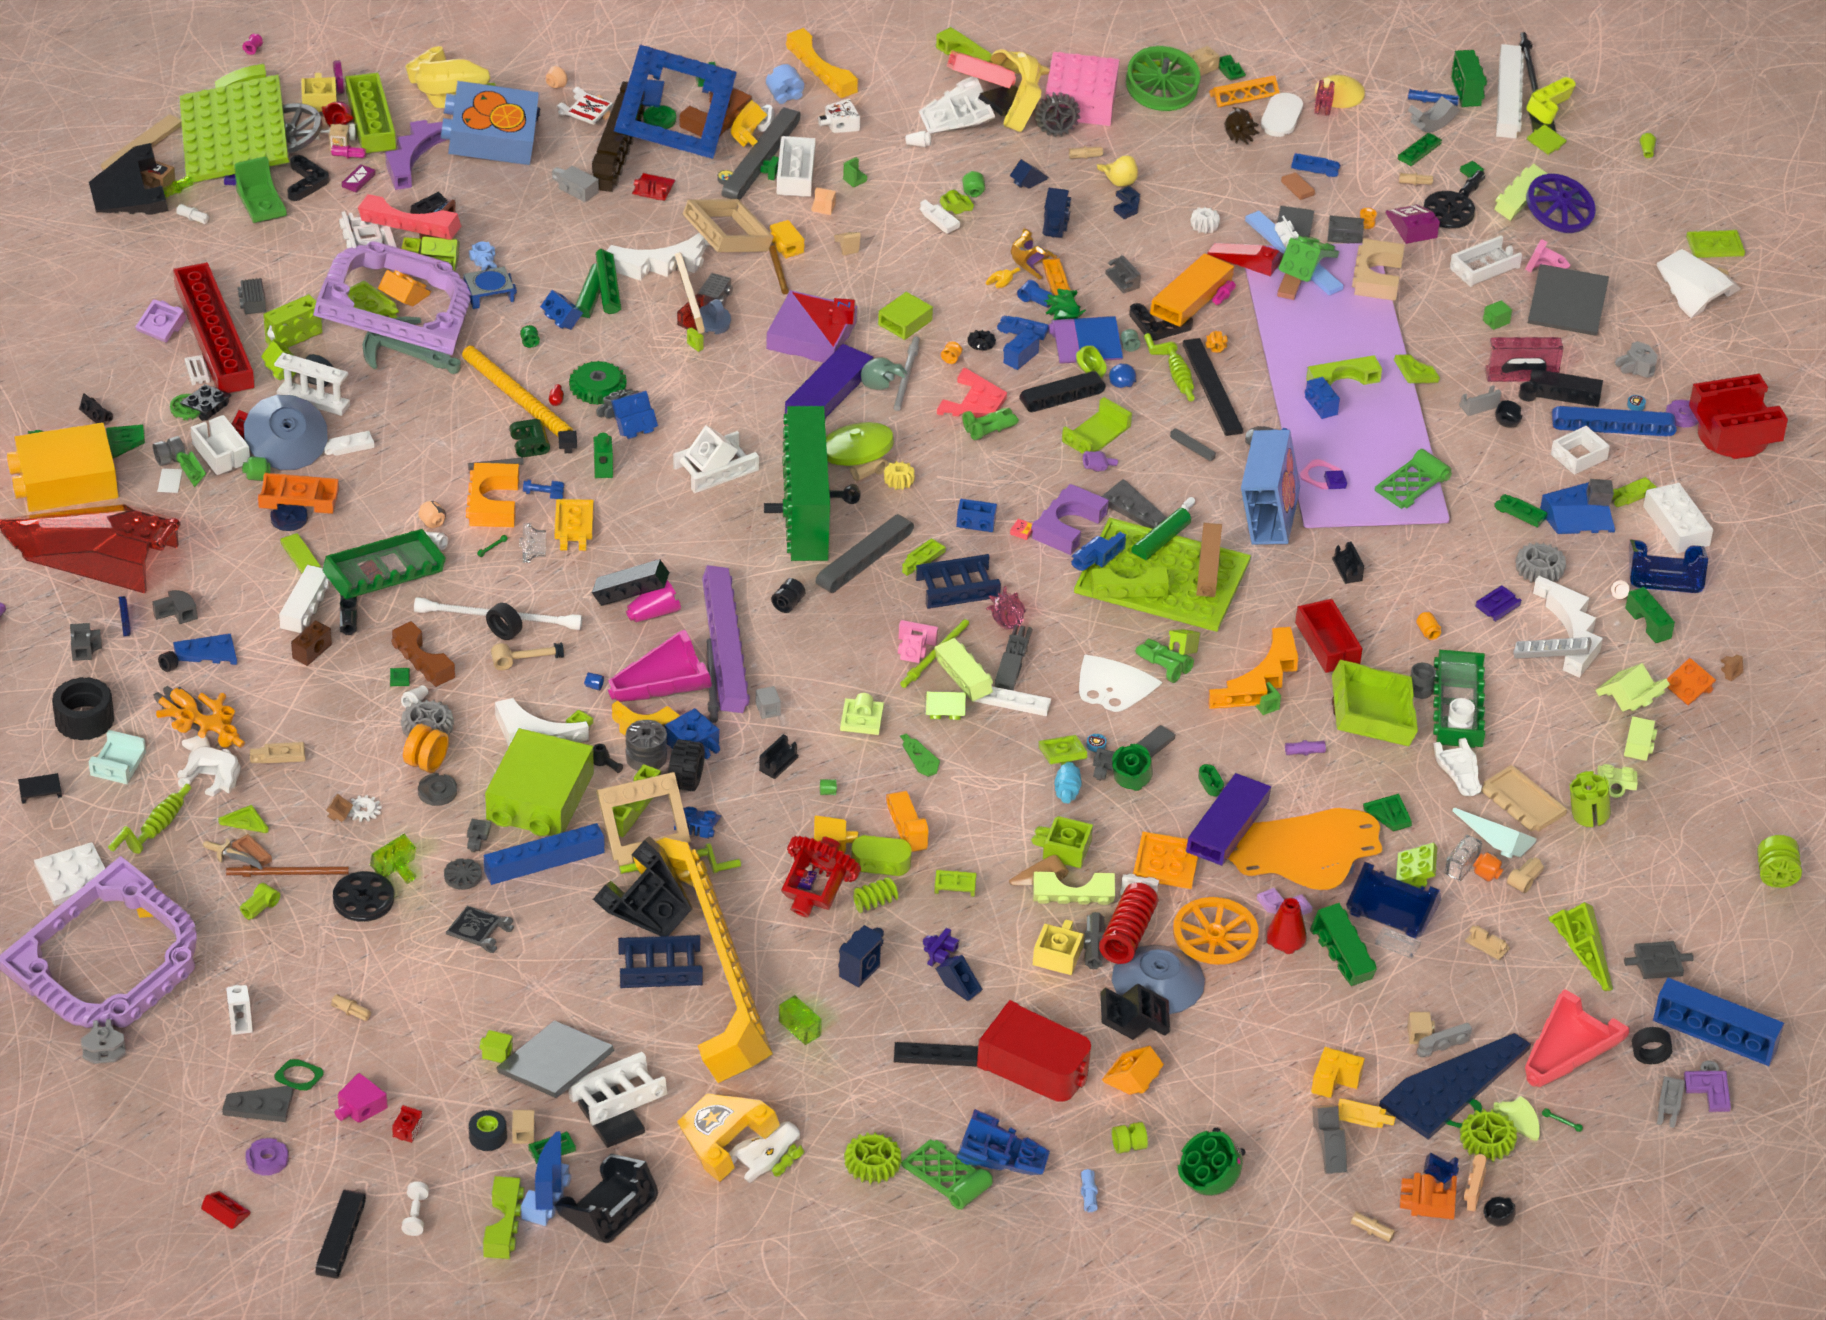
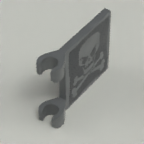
M466 906L448 928L446 935L481 946L487 952L494 953L497 950V946H494L496 940L489 938V936L498 926L506 932H511L514 929V926L511 925L513 919L511 917H499Z

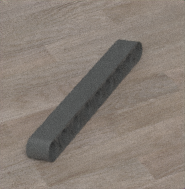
M785 107L781 109L758 139V142L751 148L725 182L722 188V197L742 199L761 174L763 161H770L779 150L781 136L789 137L798 125L801 116L799 111Z

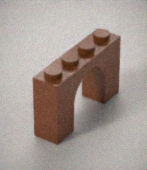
M734 87L732 88L720 136L732 127L739 113L752 100L751 95ZM710 92L709 103L712 101L713 92ZM688 106L680 113V128L702 137L708 113Z

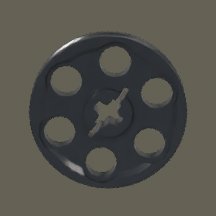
M1438 191L1430 194L1424 201V208L1433 211L1436 216L1442 217L1438 218L1440 221L1439 227H1464L1474 218V203L1470 198L1461 193Z
M360 871L348 874L340 879L333 889V904L336 911L344 918L352 921L367 922L376 920L388 913L394 903V889L391 882L383 875L375 872ZM353 881H360V882H361L359 885H352V884H351V882H353ZM374 882L381 883V885L377 887H374L371 884ZM340 893H347V894H349V895L346 896V897H340V896H338ZM380 896H388V897H389L387 900H380V899H379ZM349 906H353L356 908L352 911L346 910V908ZM368 908H375V909H376L374 912H367V911H366V909H368Z

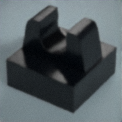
M558 431L559 449H564V454L572 453V449L577 448L576 431Z

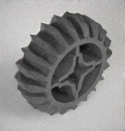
M1053 92L1052 97L1046 95V100L1041 98L1042 104H1037L1038 110H1035L1037 115L1035 120L1038 121L1037 125L1041 127V131H1046L1047 135L1052 133L1054 137L1057 136V133L1062 137L1063 132L1069 135L1068 130H1074L1073 125H1078L1077 119H1080L1078 103L1074 102L1073 97L1069 98L1067 93L1063 96L1062 92H1059L1058 96H1056L1055 92ZM1059 104L1067 105L1069 108L1059 107ZM1046 121H1054L1057 125L1049 124Z

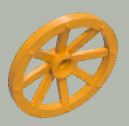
M1205 897L1193 900L1184 905L1174 919L1173 936L1178 947L1191 958L1203 963L1221 965L1237 962L1253 951L1258 940V924L1252 913L1241 904L1229 899ZM1217 907L1215 923L1210 924L1200 909ZM1223 909H1228L1239 915V917L1227 925H1221ZM1193 912L1204 929L1183 922V920ZM1244 921L1248 924L1251 932L1228 933ZM1181 929L1203 937L1186 941ZM1234 940H1249L1246 943V945L1239 950L1227 942ZM1205 943L1209 944L1208 953L1193 947ZM1219 945L1230 952L1228 954H1214L1216 946Z

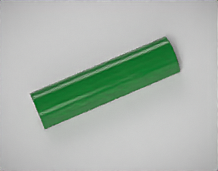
M600 248L596 251L595 256L603 311L607 314H615L621 310L614 254Z
M597 263L591 265L575 304L583 312L581 317L584 318L591 317L601 292Z
M1178 508L1134 544L1131 552L1147 560L1191 523L1190 513L1184 508Z

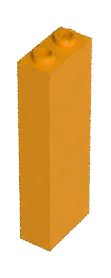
M1204 253L1152 299L1150 314L1181 327L1216 295L1219 287L1223 286L1228 280L1232 281L1234 266Z

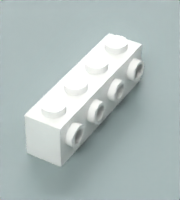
M307 565L279 614L281 629L302 633L305 627L309 626L312 614L316 613L319 602H322L326 589H329L331 586L330 580L322 571L323 568Z

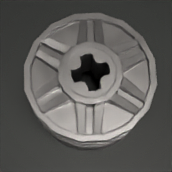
M639 720L632 723L627 728L625 734L627 764L639 771L643 764L660 769L667 759L666 729L662 724L653 720Z

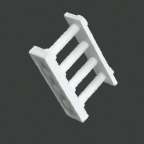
M282 353L274 363L276 367L284 369L285 381L276 391L277 395H294L309 401L317 409L340 416L350 406V400L342 398L340 385L348 376L347 371L286 353ZM291 371L300 373L301 385L292 383ZM308 376L316 378L317 390L308 387ZM324 381L333 383V395L324 391Z
M738 431L724 435V437L738 449L736 455L739 458L730 461L728 465L712 471L698 473L692 466L693 462L685 456L689 448L673 454V468L676 470L685 467L691 475V490L694 493L759 470L758 454L754 452L746 455L739 447Z
M639 1052L583 1076L568 1089L569 1099L573 1103L580 1099L587 1103L589 1106L590 1123L593 1126L667 1095L666 1078L662 1076L653 1080L647 1073L646 1056L643 1052ZM639 1076L645 1084L635 1088L629 1080ZM621 1084L626 1092L616 1095L610 1087ZM602 1091L608 1099L597 1103L591 1095Z

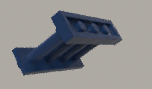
M989 554L916 565V581L925 580L928 587L925 601L927 609L1000 598V580H990L987 570H989ZM979 572L983 581L972 583L969 573ZM961 574L965 584L954 586L951 576ZM943 577L946 587L936 589L932 579Z
M700 935L618 938V955H625L626 968H620V988L703 985L702 965L696 966L695 952H700ZM687 952V966H675L674 953ZM655 953H666L667 967H654ZM633 954H646V967L634 968Z

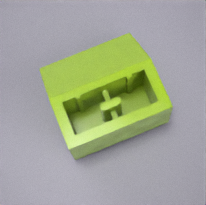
M422 237L421 255L445 261L451 264L452 270L456 272L460 241L458 239L448 240L444 238Z

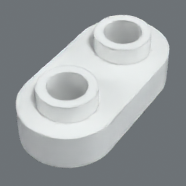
M771 105L761 107L767 116L757 125L759 131L765 132L774 120L775 112Z

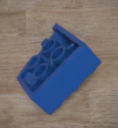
M1589 482L1542 495L1540 509L1548 513L1546 520L1557 534H1580L1581 531L1598 533L1599 530H1608V533L1615 532L1610 507L1588 505L1586 490Z

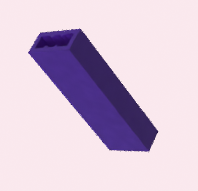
M842 344L785 401V414H787V406H824L826 418L862 382V368L869 360L873 359V356Z
M1235 773L1189 835L1186 852L1223 866L1269 802L1271 786Z

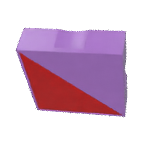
M790 290L767 331L766 349L789 355H798L824 363L849 338L857 323V306H855L853 325L832 323L829 307L833 305L834 300Z

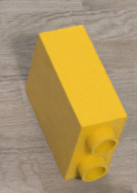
M104 423L14 436L16 451L7 453L10 475L20 473V476L12 477L14 494L16 499L26 498L29 512L118 498L116 472Z

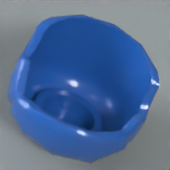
M1120 363L1110 370V383L1115 387H1131L1137 381L1136 372L1129 364Z

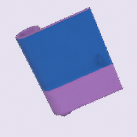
M1115 316L1052 320L1051 324H1048L1049 334H1052V337L1056 339L1060 364L1077 363V351L1084 346L1090 345L1098 349L1104 361L1123 359Z

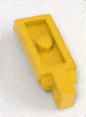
M1343 1098L1339 1099V1120L1374 1128H1382L1383 1123L1395 1124L1396 1117L1386 1115V1109Z

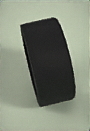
M500 602L496 604L486 614L488 627L502 640L512 639L523 628L520 615L507 603ZM501 617L506 621V623L508 624V626L503 622V620L501 619Z
M1647 1027L1639 1030L1632 1038L1634 1057L1643 1064L1662 1063L1673 1052L1671 1036L1662 1028ZM1651 1042L1663 1044L1656 1049L1642 1048L1643 1045Z

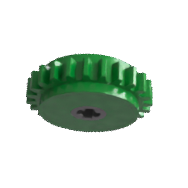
M591 361L578 366V370H573V374H570L569 386L572 395H577V399H581L582 402L598 405L604 404L603 398L609 394L626 389L627 379L626 374H623V370H619V367H615L613 363Z

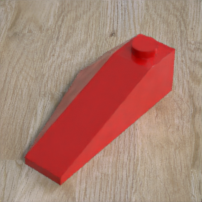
M1214 243L1207 252L1208 255L1270 277L1284 256L1279 250L1264 245Z

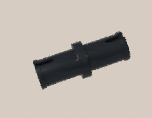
M1481 170L1476 171L1472 177L1466 180V184L1459 190V193L1468 197L1472 191L1479 187L1480 182L1485 179L1484 172Z

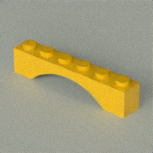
M801 28L787 33V49L800 59L815 76L819 77L833 93L840 98H844L858 92V78L849 70L832 66L822 60L815 53L812 47L813 36L806 29Z

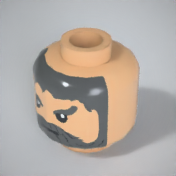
M428 501L421 505L418 513L419 518L428 528H436L444 523L446 512L438 502Z

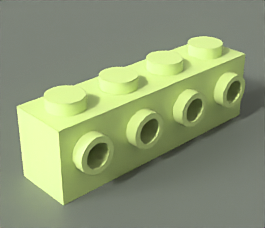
M1534 163L1529 169L1526 167L1521 173V177L1517 176L1512 183L1513 185H1508L1504 194L1501 193L1495 201L1497 204L1494 210L1511 221L1527 204L1526 193L1532 181L1538 176L1548 173ZM1535 188L1534 196L1541 190L1540 188Z
M953 638L934 647L937 662L972 702L993 693L991 686L993 684L992 677L989 673L986 674L980 663L977 664L973 655L971 653L968 654L962 643L960 644Z

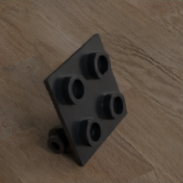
M205 384L181 401L180 404L199 411L200 420L207 421L212 415H215L228 405V398L232 395Z

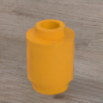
M1423 612L1418 616L1416 624L1424 637L1429 640L1437 639L1441 635V626L1431 612Z

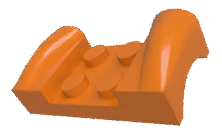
M264 473L262 491L258 494L259 508L277 509L279 504L313 506L316 513L333 514L339 492V480L335 478Z

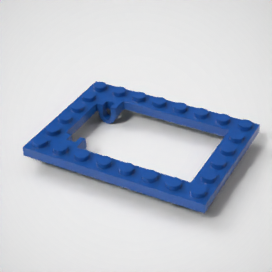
M639 45L614 131L713 159L737 72L649 46ZM667 68L705 79L702 92L708 94L710 91L714 94L701 139L635 120L648 75H653V79L660 80L662 69Z

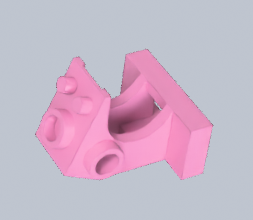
M1541 239L1525 270L1531 273L1533 268L1539 267L1540 264L1569 269L1571 265L1562 255L1545 247L1547 242Z
M901 620L899 624V639L903 640V642L899 644L898 654H901L900 660L919 663L921 659H924L927 651L926 644L936 646L938 627ZM913 631L923 632V635L913 634Z

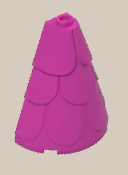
M684 629L608 680L610 689L607 690L611 700L615 699L619 702L703 690L710 688L712 682L704 663H700L691 639Z

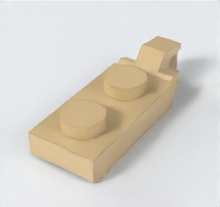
M303 742L264 744V747L250 749V763L265 764L305 761V746Z

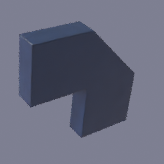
M1131 186L1116 191V197L1122 203L1114 206V212L1124 220L1138 214L1140 193Z

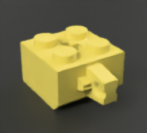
M315 73V78H301L302 104L310 105L318 112H322V106L337 102L335 77L322 78V73Z
M1066 919L1062 927L1044 924L1034 947L1033 965L1072 975L1083 949L1085 934L1072 931L1073 921Z

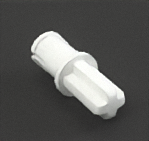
M183 204L177 207V214L187 217L190 221L195 220L206 224L209 220L207 214L198 211L195 207L190 208Z

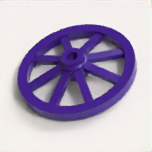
M1561 174L1538 176L1532 181L1526 193L1527 205L1532 214L1542 224L1553 230L1563 233L1580 232L1586 229L1595 217L1596 207L1591 194L1583 185L1570 177ZM1554 182L1558 191L1543 183ZM1562 184L1571 187L1572 190L1569 192L1564 190ZM1538 187L1552 196H1534V190ZM1579 193L1585 202L1574 199L1572 196ZM1536 202H1553V205L1543 213L1538 208ZM1574 205L1588 210L1586 219H1584ZM1557 208L1561 210L1562 223L1549 218ZM1567 208H1569L1580 223L1568 225Z

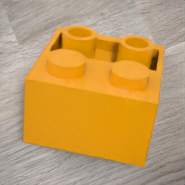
M387 270L378 287L379 290L412 307L431 293V291L426 289L427 285L397 270L394 272Z

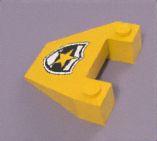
M706 1094L677 1121L704 1170L719 1182L735 1168L730 1154L723 1149L735 1136L748 1126L762 1138L766 1139L780 1126L775 1111L761 1100Z

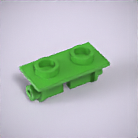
M192 451L189 454L183 452L177 454V461L181 463L180 466L193 486L196 487L207 473Z

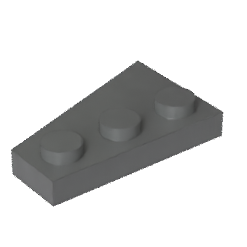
M282 1086L229 1093L226 1095L222 1114L224 1116L286 1122L294 1088Z

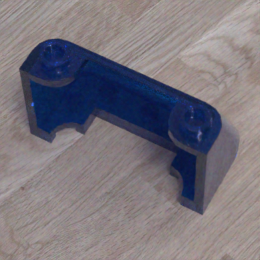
M1630 539L1629 574L1630 582L1634 587L1687 593H1699L1704 589L1709 559L1704 546L1693 545L1688 547L1685 551L1684 559L1647 555L1648 548L1646 543L1641 540Z
M1364 862L1346 903L1348 910H1350L1349 913L1355 917L1363 916L1403 931L1411 938L1421 937L1441 902L1440 889L1430 886L1429 890L1426 891V888L1423 886L1418 888L1385 876L1383 871L1379 873L1373 870L1374 865Z

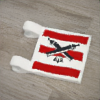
M576 87L573 93H576L574 99L578 101L571 108L562 102L557 105V108H560L558 111L559 115H569L594 125L613 106V103L588 94L581 88Z

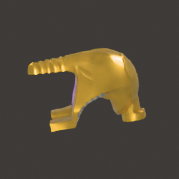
M1023 228L1022 235L1012 245V258L1023 269L1037 279H1041L1043 276L1033 266L1049 258V256L1056 259L1057 255L1050 250H1044L1038 246L1033 248V238L1031 237L1033 233Z

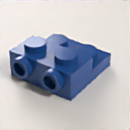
M647 391L611 400L620 436H626L627 439L638 436V432L650 433L654 431V427L658 426Z

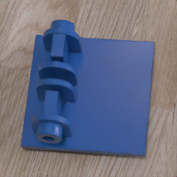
M683 807L689 835H692L694 826H696V837L699 834V837L713 838L715 830L712 829L722 815H718L710 810L704 812L697 810L695 807Z

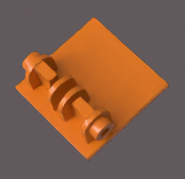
M1689 658L1667 678L1670 684L1667 688L1689 706L1703 692L1710 694L1713 691L1712 684L1716 679Z

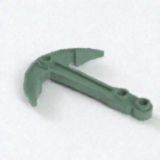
M419 317L392 318L413 325L421 323V318ZM367 332L362 344L364 359L373 369H377V350L380 346L424 360L435 368L447 369L451 374H456L461 369V361L458 358H451L448 354L373 332Z

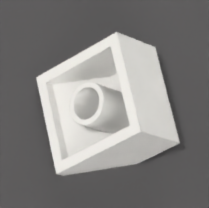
M705 425L685 456L702 472L706 473L728 465L738 449L721 433Z

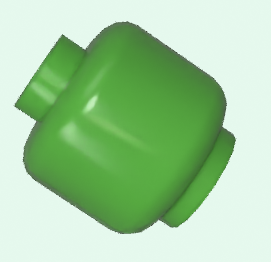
M970 171L963 176V189L967 195L978 197L985 191L984 176L981 173Z
M250 456L247 462H243L242 473H246L248 480L263 481L264 473H270V462H267V459L264 457Z

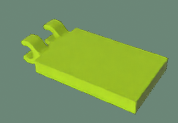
M365 280L349 287L348 297L354 302V308L382 316L388 315L389 318H397L396 314L399 313V310L396 308V303Z

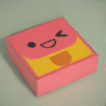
M1017 519L1010 529V534L1027 540L1033 532L1031 529L1033 523Z

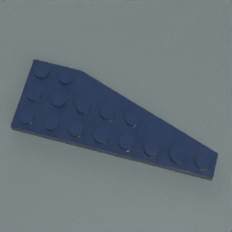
M1513 1033L1405 1078L1380 1100L1379 1107L1386 1109L1388 1113L1429 1140L1448 1121L1454 1118L1530 1050L1531 1043Z

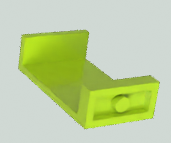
M1103 397L1099 401V411L1074 430L1066 426L1063 427L1062 442L1082 454L1085 451H1100L1131 427L1132 413Z

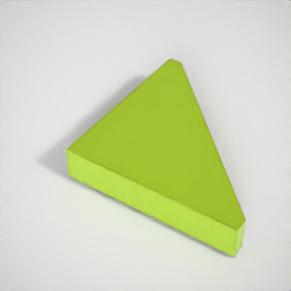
M252 805L218 818L220 825L268 833L267 825Z

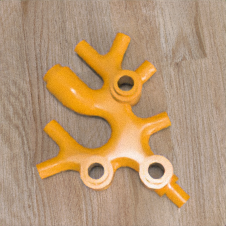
M175 688L170 694L171 700L182 709L176 707L165 697L159 699L158 703L166 709L157 710L156 716L157 718L175 717L177 720L171 723L173 729L186 733L191 729L192 724L196 723L200 726L198 736L204 738L208 731H214L219 734L218 742L221 747L228 748L232 744L237 745L239 748L244 746L245 742L239 738L237 729L231 725L235 714L234 709L230 706H223L226 694L220 693L216 700L209 698L203 692L199 694L198 699L211 708L213 711L212 715L201 714L193 697L182 688Z

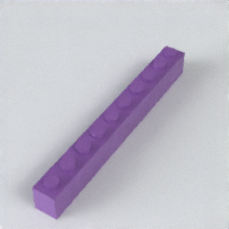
M707 565L702 582L720 711L743 713L745 706L749 705L750 696L747 694L748 682L745 681L746 668L743 667L742 642L739 641L740 628H737L738 615H735L736 602L733 601L732 576L729 574V568Z

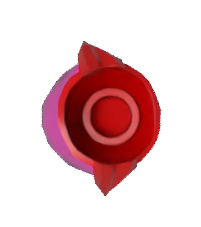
M332 102L327 106H322V113L329 127H331V124L347 125L348 122L354 119L352 109L344 102Z

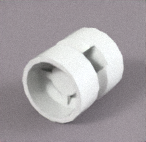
M1458 698L1450 703L1449 728L1472 730L1475 711L1473 702L1465 698Z

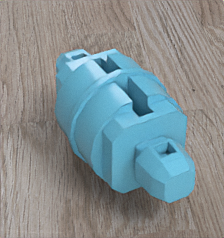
M1066 762L1057 771L1054 781L1056 796L1061 798L1063 803L1067 804L1075 800L1082 784L1080 769L1075 767L1073 762Z

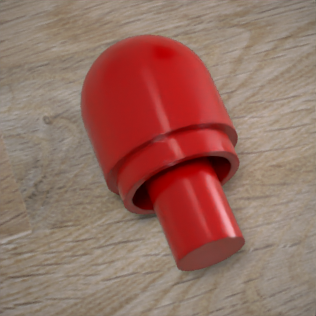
M556 384L549 393V403L553 406H559L563 402L564 393L560 384Z

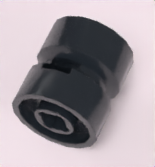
M788 578L772 595L771 602L778 611L789 613L805 596V588L798 580Z

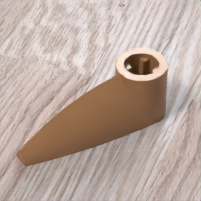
M1052 855L1011 878L1009 884L1018 886L1033 885L1034 872H1055L1056 877L1061 881L1068 875L1069 871L1057 855Z

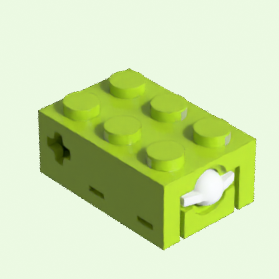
M308 294L264 313L265 342L269 345L272 340H275L289 348L323 333L322 318L313 315L316 300Z

